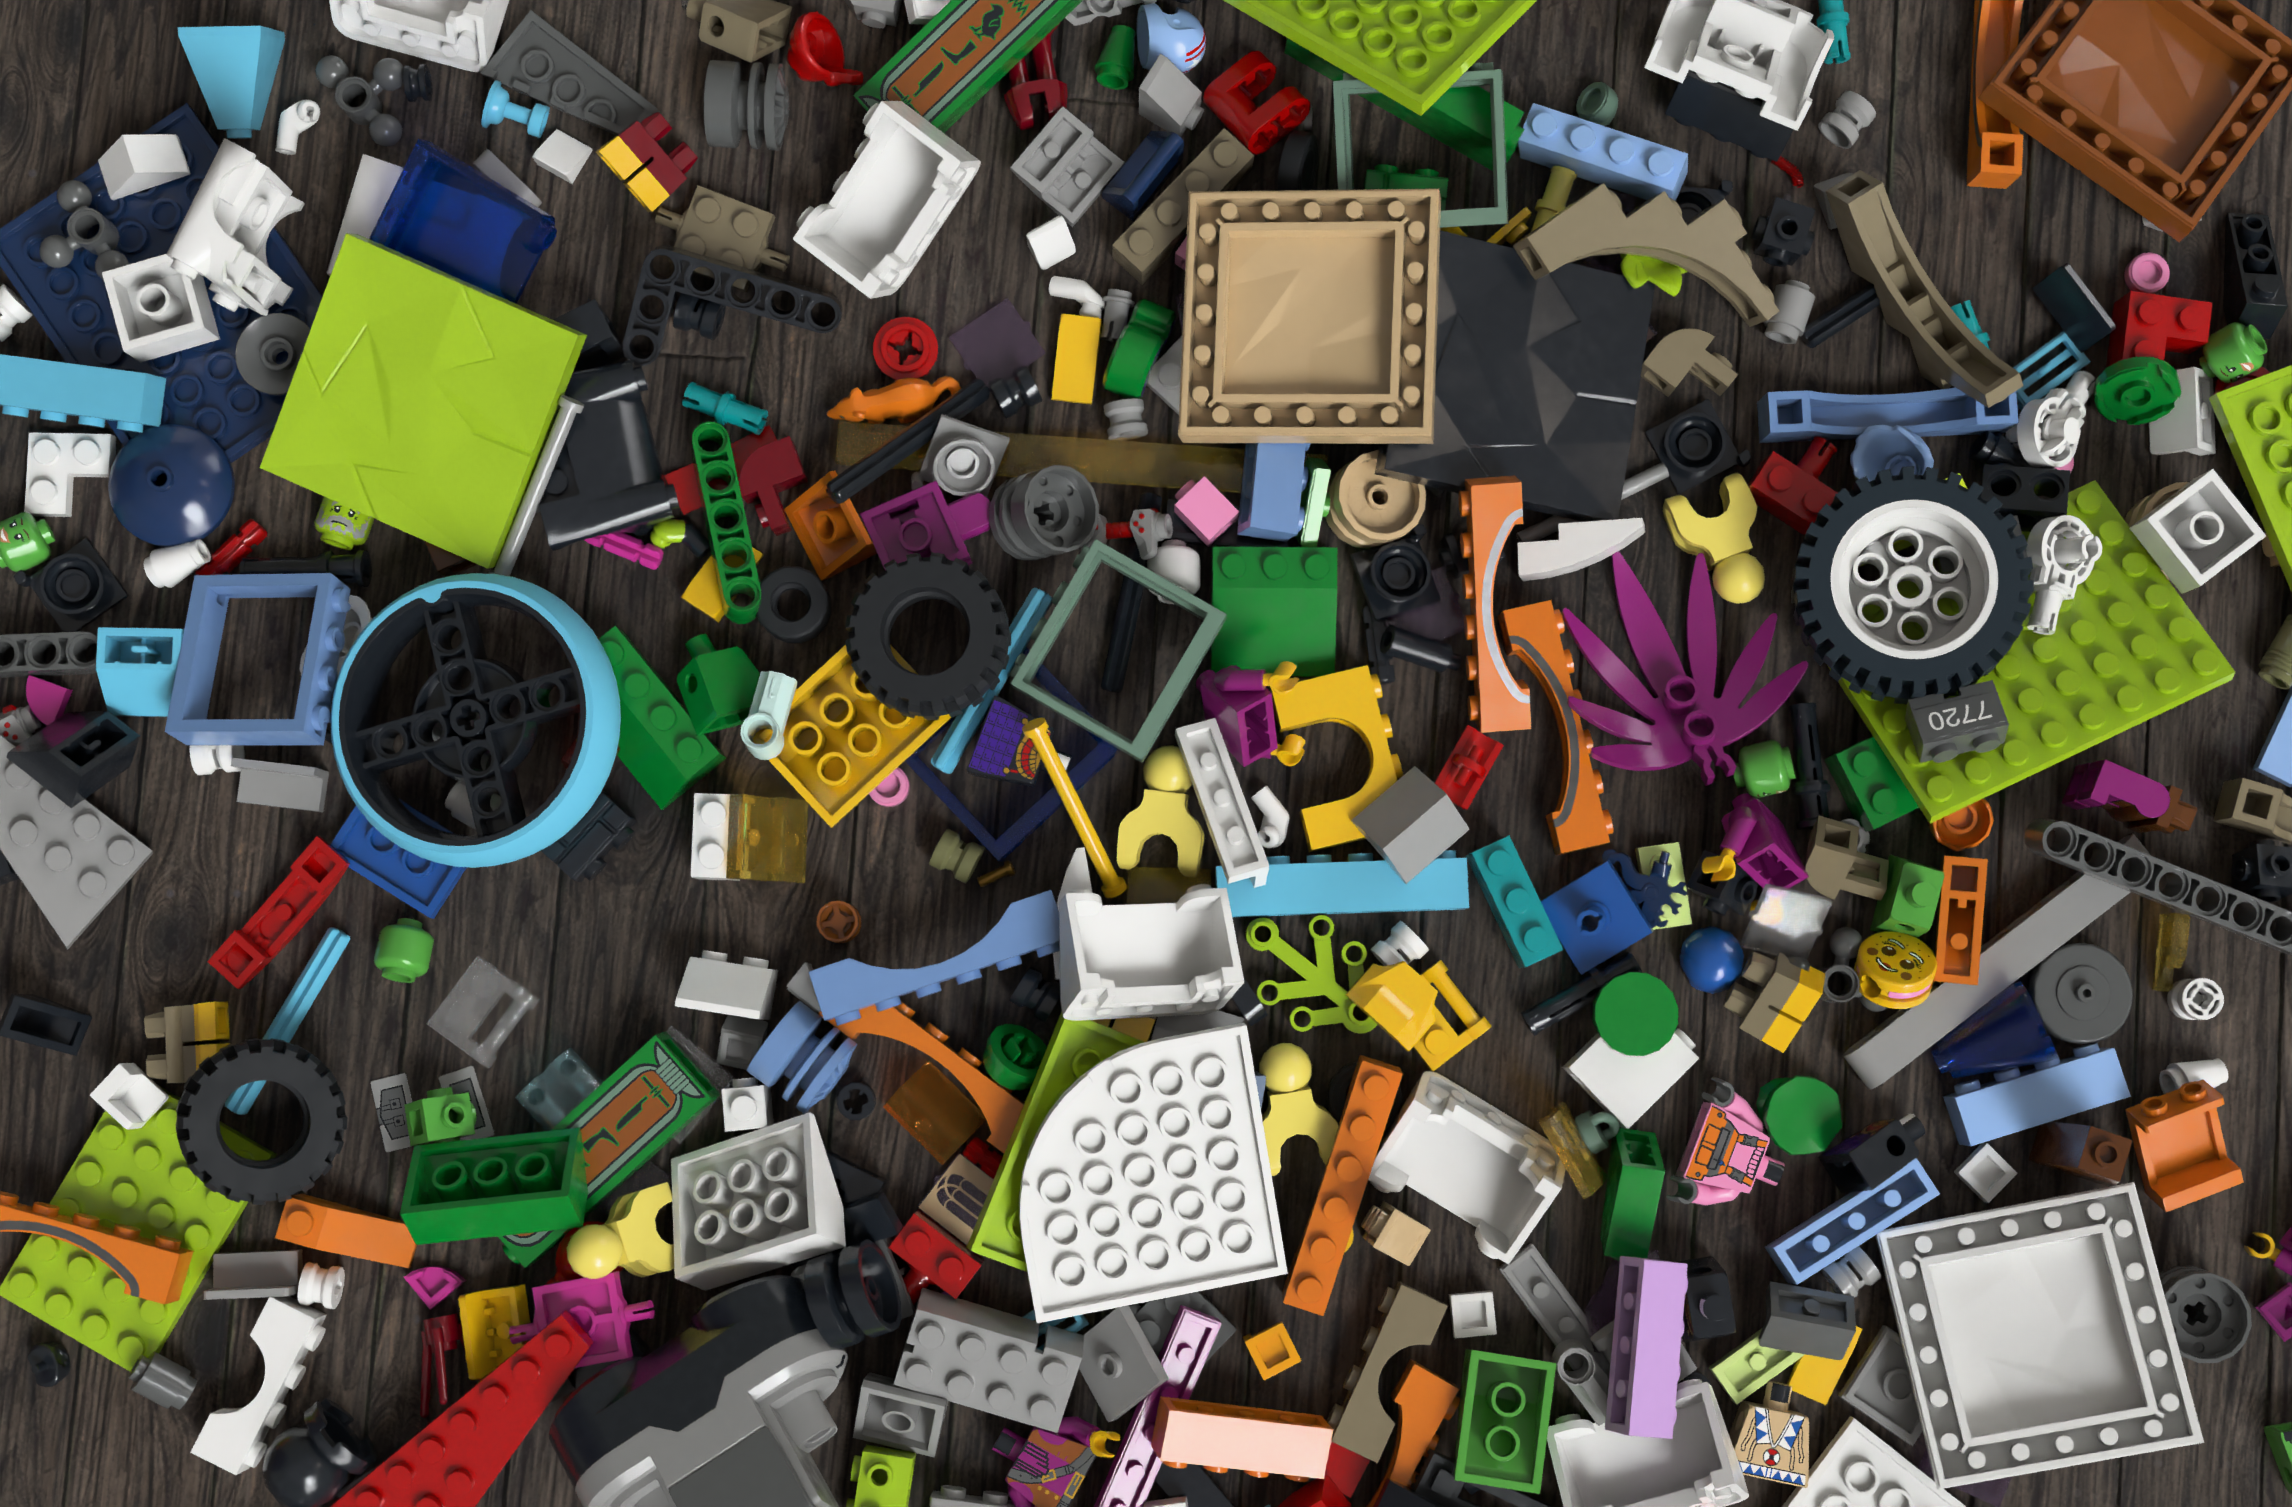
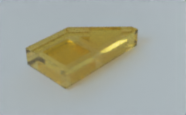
M2160 914L2152 986L2154 991L2169 992L2172 989L2174 968L2180 969L2187 956L2190 917L2188 914Z

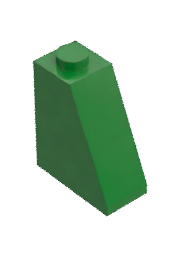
M1619 1128L1616 1136L1612 1138L1600 1237L1604 1256H1611L1617 1261H1620V1256L1647 1258L1665 1175L1656 1133Z

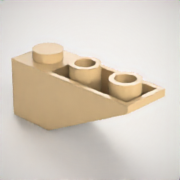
M1383 1201L1380 1208L1373 1205L1361 1224V1227L1366 1230L1362 1237L1370 1245L1407 1266L1411 1265L1431 1231L1428 1227Z

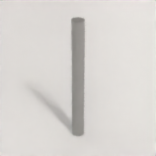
M1661 462L1624 480L1621 500L1669 477L1665 464ZM1553 515L1516 533L1519 542L1539 541L1559 531L1558 523L1578 522V520Z

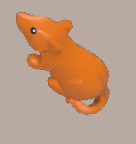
M943 376L938 378L933 384L923 379L903 378L895 380L892 384L880 389H870L863 393L856 387L851 390L848 397L843 398L836 406L827 412V416L832 419L861 422L863 419H867L871 427L881 425L885 419H898L901 424L909 423L929 412L943 391L949 390L951 395L961 389V386L953 377Z

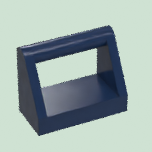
M1151 130L1102 191V198L1134 222L1182 162L1184 151L1183 139L1174 132Z

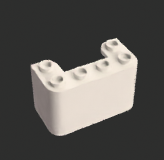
M881 101L880 104L875 103L868 110L863 119V124L866 125L864 135L867 138L863 140L854 154V157L857 159L849 172L845 171L835 182L832 189L835 195L829 204H821L815 209L810 206L801 214L796 224L799 230L793 237L794 241L870 299L891 295L901 287L975 177L981 165L980 160L902 101Z

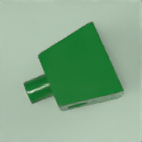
M707 634L695 636L685 644L692 660L677 675V683L697 736L743 724L744 720L749 716L760 677L759 671L743 649L736 646L716 651Z

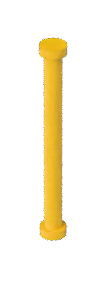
M1045 718L1033 719L1022 727V731L1026 738L1032 739L1103 883L1101 890L1106 898L1119 896L1127 889V884L1124 878L1118 877L1048 736L1046 730L1049 726Z

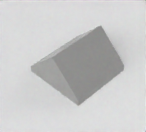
M1415 766L1351 820L1405 884L1470 830L1448 795Z
M869 1372L861 1386L853 1438L935 1458L948 1406L947 1399L893 1385L895 1378Z

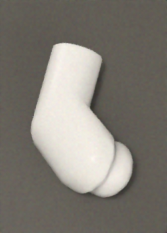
M307 99L298 101L281 113L275 148L277 152L287 155L296 154L298 135L313 126L319 119L320 108L315 101Z
M1053 276L1049 284L1051 296L1074 299L1082 305L1079 311L1080 316L1101 319V311L1105 310V302L1102 301L1103 298L1086 281Z
M1265 786L1252 796L1251 799L1264 814L1261 828L1258 832L1262 846L1265 848H1276L1286 838L1290 817L1288 811L1270 788Z

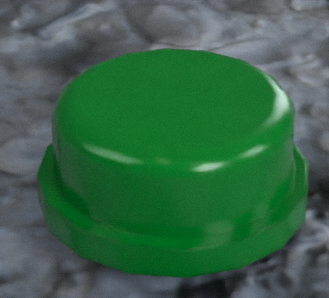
M1004 1024L997 1026L988 1037L987 1047L983 1053V1063L988 1074L998 1084L1010 1090L1022 1091L1032 1086L1047 1047L1030 1030L1019 1025Z

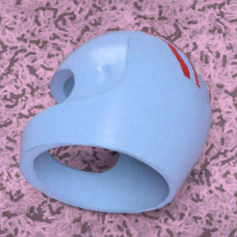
M1155 3L1140 6L1137 15L1136 35L1141 66L1144 69L1150 70L1158 56L1162 54L1183 74L1195 68L1201 61L1206 47L1205 31L1199 20L1189 11L1181 8H1176L1175 14H1166Z

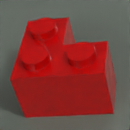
M2136 291L2128 292L2116 301L2113 306L2112 321L2115 323L2116 329L2110 333L2106 368L2120 360L2132 357H2154L2164 361L2165 351L2191 354L2208 343L2212 303Z

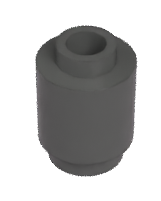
M155 1351L148 1358L141 1355L128 1375V1378L133 1381L132 1391L166 1409L172 1406L180 1410L191 1396L198 1379L190 1376V1370Z

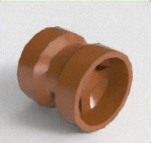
M831 901L819 910L817 928L825 939L835 943H847L859 934L862 928V918L859 911L853 905L843 901Z

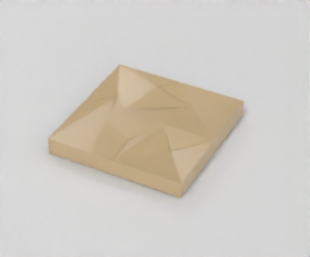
M1371 189L1189 192L1178 436L1183 443L1433 444L1441 219L1440 190Z

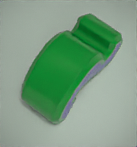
M1141 299L1137 302L1131 319L1122 330L1110 356L1102 381L1105 390L1125 399H1142L1150 372L1170 337L1177 316L1174 311L1147 299Z

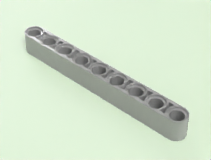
M2133 833L2118 841V843L2150 855ZM2128 859L2122 865L2123 877L2129 872L2130 864ZM2078 871L1981 946L1978 985L1934 982L1930 995L1923 1003L1912 1008L1899 1009L1851 1046L1843 1054V1057L1869 1090L1878 1087L2130 892Z

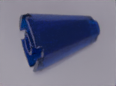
M2021 981L2010 985L1936 1042L1938 1048L1931 1051L1940 1073L1943 1074L1949 1071L1953 1079L2044 1063L2058 1058L2050 1036L2045 1037L2046 1031L2043 1027L2041 1016Z

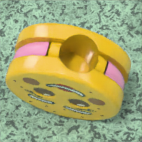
M1894 931L1873 934L1861 943L1854 966V971L1860 980L1859 992L1871 1002L1892 1009L1915 1007L1923 1003L1930 995L1937 970V960L1930 947L1914 936Z

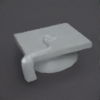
M941 414L920 471L914 472L911 475L912 490L922 487L924 481L932 483L937 480L938 485L943 490L953 495L967 496L972 493H981L987 497L1010 438Z

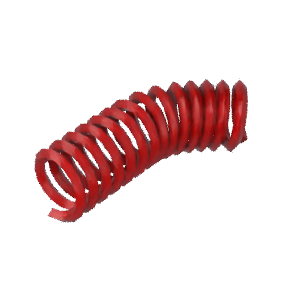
M1780 156L1777 162L1771 160L1773 165L1778 166L1781 170L1783 169L1791 177L1793 186L1800 188L1804 185L1801 172H1799V169H1796L1797 166L1793 167L1794 164L1792 162L1789 163L1782 156Z

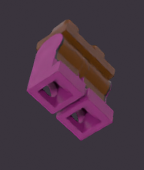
M2106 759L2077 765L2061 803L2076 810L2100 807L2107 810L2110 817L2123 823L2130 822L2128 829L2137 833L2158 830L2169 834L2175 829L2189 831L2197 812V807L2179 800L2182 789L2172 785L2163 786L2159 782Z

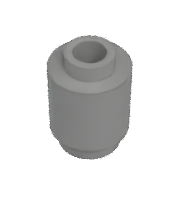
M1787 280L1785 284L1776 285L1773 293L1774 303L1780 312L1769 320L1764 321L1766 326L1764 334L1766 337L1784 344H1795L1798 336L1803 335L1815 300V296L1809 292L1810 287L1807 284L1796 280Z

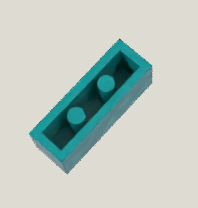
M1510 835L1466 855L1518 968L1528 967L1563 950Z

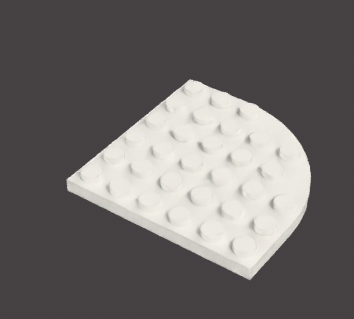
M1245 1023L1159 1038L1119 1051L1099 1062L1080 1076L1049 1110L1029 1148L1019 1191L1021 1239L1037 1323L1288 1274L1248 1030Z

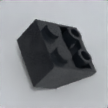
M109 711L67 712L10 750L6 758L67 806L73 808L131 766L140 735Z

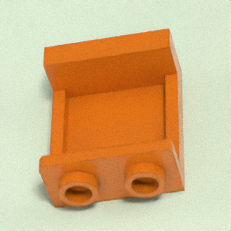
M2205 1080L2185 1083L2177 1090L2158 1097L2146 1098L2140 1104L2125 1109L2145 1193L2165 1212L2244 1183L2241 1168L2228 1158L2217 1112V1107L2225 1104L2223 1095Z

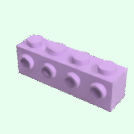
M1620 1256L1605 1430L1628 1436L1673 1439V1428L1677 1418L1675 1407L1677 1382L1681 1372L1679 1359L1681 1337L1684 1333L1683 1313L1685 1294L1688 1289V1264Z

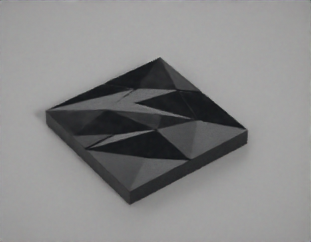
M1440 230L1433 444H1380L1375 474L1455 493L1465 491V479L1515 475L1522 482V503L1525 509L1582 522L1618 519L1655 284L1646 282L1643 286L1634 289L1625 276L1574 263L1565 264L1535 280L1514 248Z

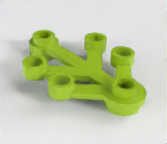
M1318 915L1308 925V931L1314 938L1317 967L1279 937V929L1272 920L1257 918L1248 925L1245 937L1251 948L1257 951L1269 950L1306 980L1279 984L1272 980L1262 982L1256 992L1257 998L1262 1004L1274 1005L1280 1000L1325 995L1339 1006L1315 1011L1303 1006L1297 1007L1292 1010L1289 1016V1022L1293 1029L1304 1032L1311 1029L1312 1026L1342 1023L1349 1031L1362 1034L1370 1032L1378 1025L1369 1016L1363 1021H1358L1354 1018L1353 1009L1356 1005L1345 996L1347 991L1335 981L1330 938L1334 931V924L1329 917ZM1317 920L1327 922L1329 931L1326 935L1319 936L1314 932L1313 925ZM1260 926H1265L1270 930L1271 936L1266 942H1260L1255 938V930ZM1357 941L1346 943L1341 950V958L1348 965L1349 990L1364 974L1363 962L1367 956L1366 948ZM1350 946H1356L1361 950V958L1357 962H1351L1346 957V951ZM1265 985H1272L1276 988L1277 996L1274 1000L1266 1001L1262 997L1261 991ZM1299 1011L1307 1012L1310 1017L1309 1024L1305 1027H1299L1294 1022V1016Z

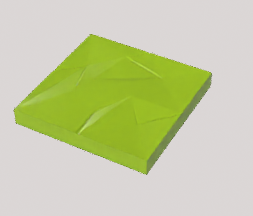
M346 233L260 468L487 569L493 568L497 564L560 407L557 404L560 395L565 394L587 335L361 235Z

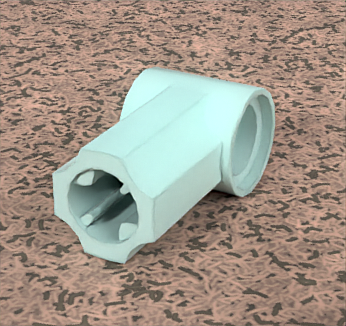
M761 671L749 716L741 726L740 734L749 752L760 760L775 758L784 747L783 733L798 682L796 679L783 673ZM770 729L773 731L772 737L768 742L764 744L753 743V737L759 730Z

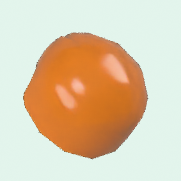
M1983 798L1931 824L1929 823V828L1938 843L1954 851L1975 847L1990 834L1994 822L1991 806Z

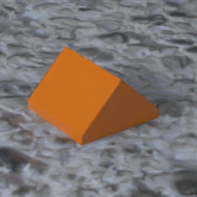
M835 470L828 472L784 509L821 581L877 554L875 546L851 499L849 498L845 502L837 504L828 496L826 492L827 483L838 476Z

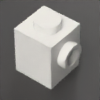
M752 1077L732 1079L733 1088L722 1089L725 1132L758 1129L774 1124L771 1087L758 1085V1079Z

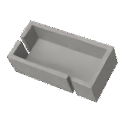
M922 1288L893 1385L947 1399L950 1402L1058 1433L1082 1360L1084 1335L1048 1325L1045 1333L1044 1348L1039 1350L1036 1349L1040 1323Z

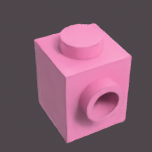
M1205 476L1197 484L1190 480L1175 495L1178 502L1174 504V512L1208 547L1238 519L1239 511Z

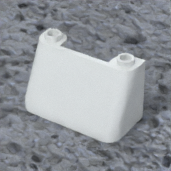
M329 0L334 26L346 37L459 69L480 72L493 55L509 0Z
M1199 884L1188 888L1187 893L1177 903L1102 905L1101 897L1098 894L1092 893L1087 888L1074 889L1065 893L1059 903L1060 1002L1063 1017L1067 1020L1081 1021L1200 1015L1211 1013L1224 1007L1244 983L1227 888H1211L1210 885Z
M1425 1071L1412 1089L1379 1145L1368 1180L1376 1189L1384 1193L1400 1192L1407 1185L1475 1226V1238L1481 1252L1492 1259H1500L1509 1265L1562 1189L1567 1157L1556 1144L1446 1077L1436 1072Z
M1700 1379L1687 1380L1677 1385L1675 1405L1677 1418L1673 1428V1439L1628 1436L1605 1430V1423L1598 1426L1596 1422L1592 1423L1589 1420L1581 1419L1579 1414H1569L1555 1420L1556 1425L1548 1427L1547 1442L1563 1507H1725L1746 1500L1749 1497L1746 1482L1712 1386L1708 1382L1702 1383Z

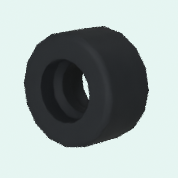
M784 566L771 571L760 582L761 604L756 615L760 624L774 638L786 643H803L815 638L826 628L831 616V598L826 586L812 571L799 566ZM791 589L802 591L809 600L807 613L798 620L783 618L777 609V602L780 596Z

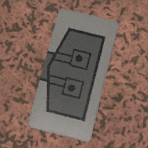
M469 1066L440 1076L441 1088L452 1087L453 1095L469 1092L470 1102L476 1110L475 1134L460 1138V1141L487 1138L494 1135L474 1067Z
M403 1073L371 1081L385 1151L391 1152L411 1147L404 1105L411 1103L412 1098L406 1074Z

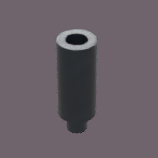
M1389 625L1381 638V653L1440 673L1444 672L1447 668L1456 671L1462 663V656L1453 653L1450 644L1394 625Z

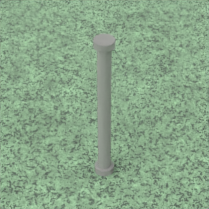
M560 395L557 404L561 407L497 564L494 570H489L488 574L510 576L576 413H582L584 404L580 401Z

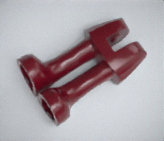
M1060 23L1031 50L1037 80H1029L1025 56L1008 72L1011 89L1004 94V98L1020 131L1034 128L1033 106L1030 103L1029 96L1044 94V107L1049 121L1062 106L1067 109V84L1057 79L1051 50V36Z

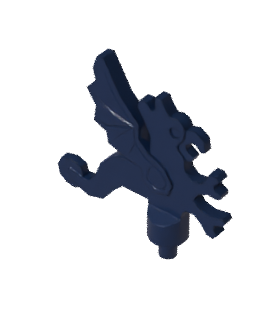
M1612 849L1604 851L1602 855L1604 862L1610 860L1612 864H1615L1616 861H1620L1626 884L1637 889L1629 890L1638 906L1644 901L1641 911L1651 927H1665L1668 920L1661 921L1659 918L1660 915L1664 914L1662 910L1663 905L1671 906L1672 914L1676 915L1679 913L1678 907H1682V904L1676 903L1672 899L1671 894L1679 893L1683 896L1688 894L1683 890L1684 886H1686L1685 882H1680L1674 887L1668 884L1672 867L1671 864L1667 863L1670 853L1666 851L1661 852L1660 860L1653 862L1649 876L1638 873L1631 858L1625 853H1617Z

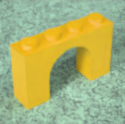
M1365 665L1297 682L1292 691L1286 695L1277 694L1271 689L1273 710L1279 733L1323 722H1335L1354 730L1362 738L1369 752V775L1365 784L1357 793L1342 800L1301 809L1299 812L1309 852L1366 839L1351 820L1397 782L1398 778L1403 776L1398 754L1391 755L1387 739L1392 738L1393 733L1388 714H1380L1377 699L1382 698L1383 695L1377 673L1370 675L1369 667Z

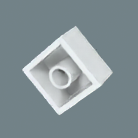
M166 254L102 272L123 351L139 362L220 339L203 276L197 274L195 280H192L170 267L174 260Z
M2214 469L2194 478L2130 527L2133 534L2181 594L2202 586L2266 537L2265 533Z

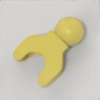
M1734 473L1726 476L1722 481L1719 494L1722 499L1724 513L1718 517L1705 518L1698 515L1689 504L1687 498L1682 495L1665 499L1663 514L1675 545L1688 554H1704L1708 571L1714 569L1712 576L1714 589L1721 598L1739 604L1750 602L1758 597L1764 588V569L1756 557L1749 554L1753 548L1749 538V529L1755 521L1757 505L1743 476L1739 473Z
M1173 745L1161 746L1152 751L1146 758L1143 767L1144 780L1150 790L1144 789L1143 801L1140 806L1129 812L1120 823L1117 864L1120 869L1126 870L1136 867L1140 861L1144 843L1154 835L1164 834L1171 837L1177 845V866L1179 871L1185 877L1195 878L1200 870L1205 834L1199 822L1190 814L1188 809L1189 795L1184 794L1192 786V782L1179 747Z
M1280 1043L1272 1046L1263 1054L1259 1063V1073L1266 1075L1265 1087L1269 1090L1267 1091L1268 1107L1262 1114L1271 1175L1275 1176L1280 1172L1282 1145L1288 1138L1296 1134L1308 1135L1313 1138L1319 1148L1320 1157L1325 1165H1327L1338 1130V1123L1325 1107L1315 1103L1313 1100L1312 1091L1308 1085L1312 1076L1310 1058L1301 1047L1292 1043Z
M662 1183L618 1197L610 1209L609 1217L605 1224L586 1225L573 1234L567 1246L568 1262L573 1271L584 1278L599 1279L611 1273L617 1266L624 1267L629 1273L639 1277H647L674 1269V1244H668L661 1239L656 1230L655 1222L659 1209L672 1202V1192L669 1183Z

